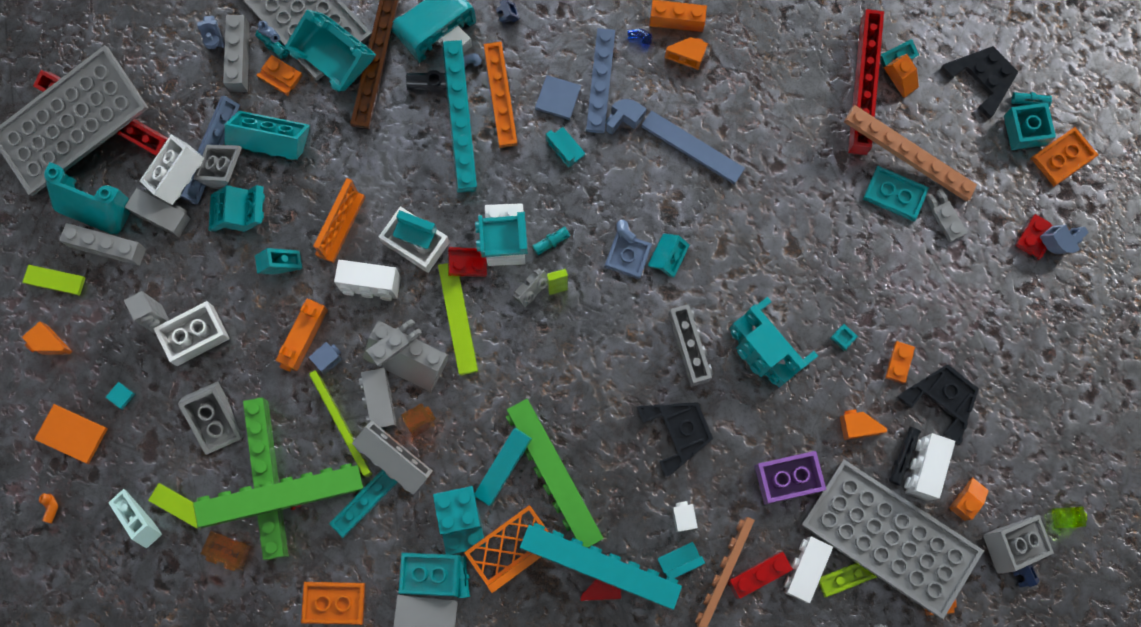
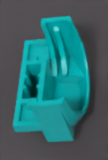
M766 297L759 304L753 305L729 329L733 338L738 340L739 345L736 347L738 355L743 360H746L753 373L760 377L763 375L767 376L772 384L780 388L817 358L818 355L813 351L804 359L800 357L762 312L772 302ZM783 359L785 364H780L779 362Z

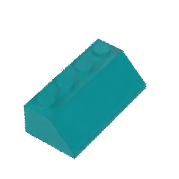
M238 111L225 123V145L241 146L242 149H247L254 153L262 152L270 156H282L286 159L294 160L298 159L304 151L310 125Z

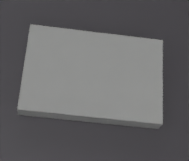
M397 595L393 627H455L458 601Z

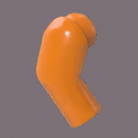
M44 493L39 497V503H42L46 508L42 521L52 524L58 510V504L52 494Z

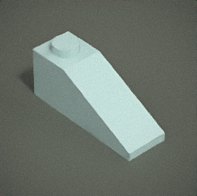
M125 489L108 502L130 538L147 549L162 535L153 520Z

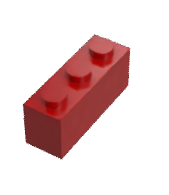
M782 551L730 578L728 584L736 599H741L793 569Z

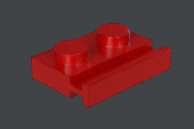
M1034 214L1015 246L1040 260L1047 250L1040 236L1053 226L1051 225L1052 223Z
M449 247L448 276L486 277V257H482L481 251L477 252V248Z

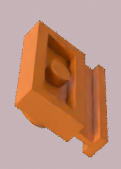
M271 55L261 68V72L257 73L256 76L288 96L291 89H294L303 75L300 71Z

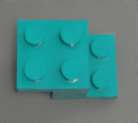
M226 185L211 194L208 231L216 232L222 228L245 232L261 224L264 218V212L262 211L265 200L264 187L256 185L246 190Z
M473 486L433 494L440 535L443 536L447 555L465 552L484 538Z

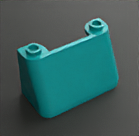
M424 0L404 15L395 18L392 30L418 63L426 59L425 51L427 49L429 51L432 50V44L457 26L463 28L464 23L469 27L475 24V9L467 0Z
M306 10L285 45V48L290 51L289 54L295 59H306L329 77L330 87L337 92L345 91L376 57V54L330 17L311 10Z
M49 162L44 172V178L51 206L56 212L109 234H118L123 229L130 215V212L125 208L129 201L125 194L119 189L108 185L100 187L95 196L75 188L76 180L65 174V171L59 165Z

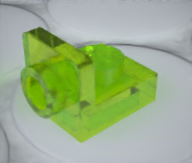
M1083 506L1052 509L1054 529L1086 527L1087 514Z

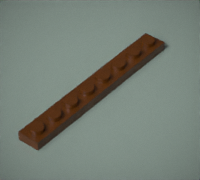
M400 0L379 1L368 47L376 54V57L362 72L350 122L351 127L370 129L392 36V25L396 18Z

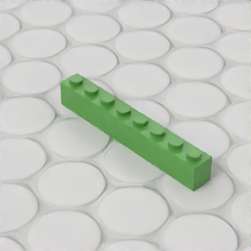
M263 397L243 401L254 489L259 488L260 484L272 481V484L279 483L269 402ZM283 509L257 515L263 560L289 557Z
M528 398L508 408L506 419L510 426L515 425L517 429L532 438L524 452L529 461L533 459L536 467L533 469L538 478L543 477L546 483L543 487L548 496L552 494L555 500L552 503L557 513L561 512L565 519L562 520V523L566 530H571L574 535L573 538L582 541V546L587 548L603 540L602 534Z
M352 463L341 465L340 469L334 471L332 468L320 470L321 474L316 475L309 472L300 475L301 478L294 480L292 477L280 479L281 483L272 484V481L265 482L255 489L247 486L240 488L239 492L231 494V491L218 493V497L211 499L209 496L199 497L197 502H193L197 528L210 527L361 491L363 485L358 465L352 466Z

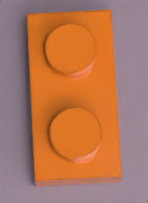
M899 341L894 343L885 376L886 379L901 384L906 383L915 350L914 346Z

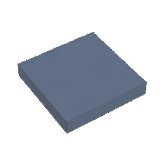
M546 75L535 110L570 120L581 85Z
M616 233L604 268L640 280L652 243L635 238L630 244L621 235Z

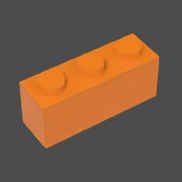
M653 0L649 26L703 32L707 5Z

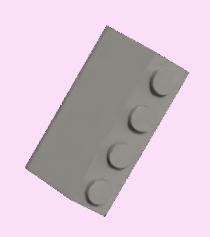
M378 321L368 338L363 359L377 366L366 350L395 330V328ZM414 339L410 342L409 346L380 366V368H385L386 371L432 392L449 357L447 354Z

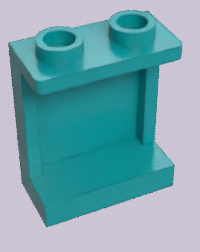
M517 212V216L483 218L482 215H478L479 221L475 222L476 233H479L480 240H476L477 252L481 251L482 257L528 254L525 212Z

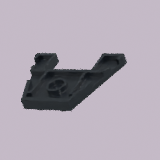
M994 46L945 63L940 68L951 80L965 69L991 95L978 107L988 119L995 114L1018 74L1013 65Z
M946 364L899 394L896 398L909 408H912L923 394L955 418L943 435L948 439L954 440L958 446L963 441L962 437L967 428V421L973 409L979 388L950 365Z
M698 402L649 406L639 405L636 407L643 424L662 417L677 454L659 461L665 478L672 475L713 439Z

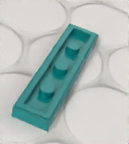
M517 428L513 429L474 493L475 497L488 506H492L532 440L531 437Z
M382 469L343 508L329 525L344 538L398 482L390 478Z

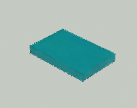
M877 165L863 200L915 222L929 187Z
M401 553L398 594L458 597L461 555Z

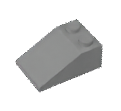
M206 145L202 155L204 160L200 168L196 170L193 179L213 189L223 188L229 183L242 147Z
M218 381L182 397L178 405L205 455L242 439L228 399Z
M1040 515L983 534L997 574L1017 571L1054 554Z

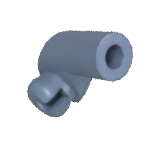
M266 21L258 23L260 34L270 38L274 43L280 40L278 33L268 26Z
M476 53L464 56L465 68L468 64L473 63L474 66H478L482 62V59Z
M625 220L617 222V233L631 244L635 240L636 235L629 230L628 222Z

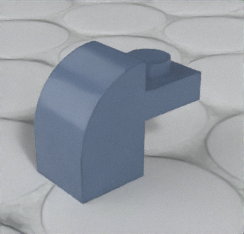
M622 99L615 102L611 108V115L606 121V131L613 135L622 122L635 129L645 117L646 108L631 99Z
M1066 224L1050 227L1040 238L1045 247L1054 254L1075 253L1080 250L1077 244L1082 242L1083 237L1089 232L1086 227L1071 228L1069 230Z

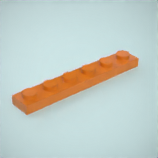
M502 41L484 44L499 148L518 146Z

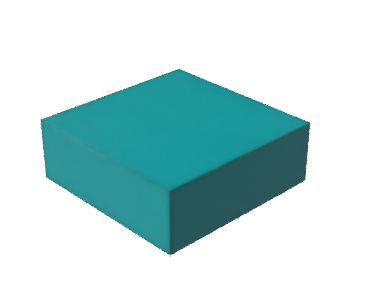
M843 324L830 339L845 351L858 336Z
M118 382L106 398L123 410L135 393Z

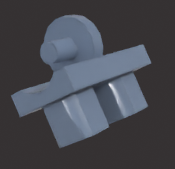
M204 16L203 21L197 23L204 46L207 49L225 48V41L215 17Z

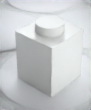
M687 501L676 503V507L672 508L676 532L697 529L693 504L688 505Z

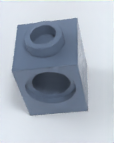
M327 342L308 357L324 375L342 360L339 356L340 350L334 344L330 346Z

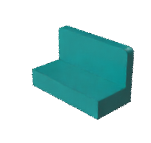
M564 127L555 133L552 130L546 133V142L568 168L585 156V152Z
M399 210L396 216L398 223L393 236L421 248L429 249L437 231L436 225Z
M664 233L648 266L662 270L669 277H675L690 244L679 235Z
M693 542L658 558L666 578L667 576L676 578L705 564L703 557L699 555Z

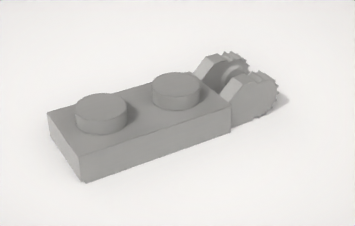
M942 189L936 192L937 198L941 203L939 206L932 194L927 195L926 199L932 209L931 212L948 242L965 236L968 232L950 201H948L945 192Z
M412 319L366 350L378 367L409 346L410 342L420 336L422 333L420 329L414 330L407 338L403 334L415 324Z

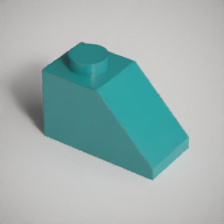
M266 248L255 255L257 274L275 275L302 269L301 255L298 250Z

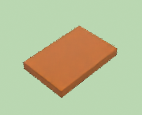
M1074 127L1030 159L1055 187L1096 158L1098 153L1077 128Z
M53 404L34 440L89 464L108 428Z
M304 582L301 623L363 625L365 583Z

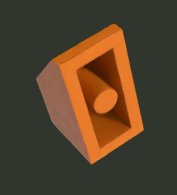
M687 38L668 46L665 58L699 70L708 43L700 38Z
M908 54L897 57L884 67L903 98L919 87L917 68Z
M41 321L22 336L27 342L25 346L33 353L35 351L40 354L72 353L71 349L47 324Z
M856 409L845 411V415L839 417L844 440L881 435L887 432V428L864 412L857 413Z
M971 478L949 509L964 521L973 520L984 505L989 490L977 480Z

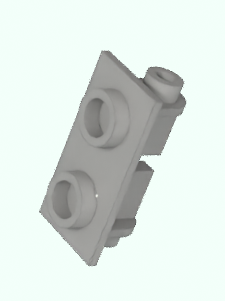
M539 268L537 271L534 270L526 279L529 285L527 286L522 283L514 291L513 297L517 301L520 300L524 307L531 303L536 295L547 286V274L544 270L542 271Z

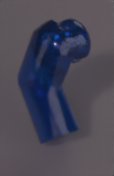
M642 28L627 29L628 38H641L644 45L652 43V34Z

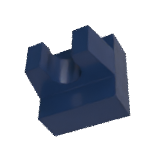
M509 0L500 1V6L496 11L504 15L499 18V21L503 24L510 21H518L520 17L515 3Z
M1032 564L1013 571L1014 576L1022 575L1024 577V580L1018 583L1019 587H1032L1038 585L1040 581Z

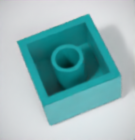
M1048 103L1011 107L1004 115L1011 150L1047 146L1056 138Z

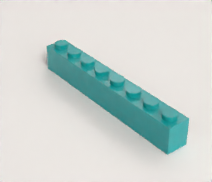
M462 40L443 41L442 52L457 193L475 192L477 182Z
M540 524L528 525L520 549L674 610L682 588L678 584L679 580L669 576L666 579L659 577V572L649 568L647 572L639 569L640 565L629 561L628 564L621 562V557L615 554L604 555L601 553L602 549L592 545L590 549L582 546L583 542L572 538L571 541L564 539V534L555 530L552 533L544 531L545 526Z

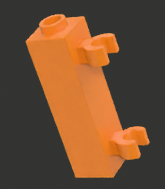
M308 298L303 303L300 313L275 360L280 364L279 367L288 372L291 369L298 371L328 312L324 305Z

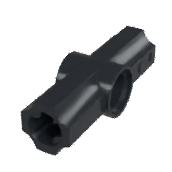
M430 70L428 73H407V90H429L434 93L446 90L445 73H440L437 70ZM434 79L438 80L437 83H431L430 81Z

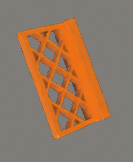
M346 178L313 246L316 249L315 255L331 263L335 262L365 199V195L358 193L351 179Z
M530 505L464 552L491 593L541 558L528 551L525 553L516 552L517 542L523 540L518 538L520 526L528 527V525L521 524L523 514L530 511L533 516L532 526L535 520L538 524L544 526ZM519 518L518 523H513L516 519ZM509 524L518 526L516 538L504 536L505 527ZM503 530L502 535H497L498 532ZM493 536L500 537V549L488 548L489 539ZM504 538L515 540L514 552L502 550ZM486 542V547H481ZM475 549L485 550L483 562L474 560L470 553ZM487 550L499 552L497 564L485 562ZM501 552L513 554L512 563L508 566L499 564ZM515 555H520V557L515 560ZM478 564H483L482 570L480 569ZM484 566H497L495 575L488 580L483 573ZM499 567H503V568H504V569H502L501 571L498 572Z

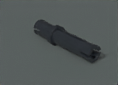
M908 428L898 459L893 464L895 467L889 479V482L901 486L905 472L909 470V462L921 433L917 428Z

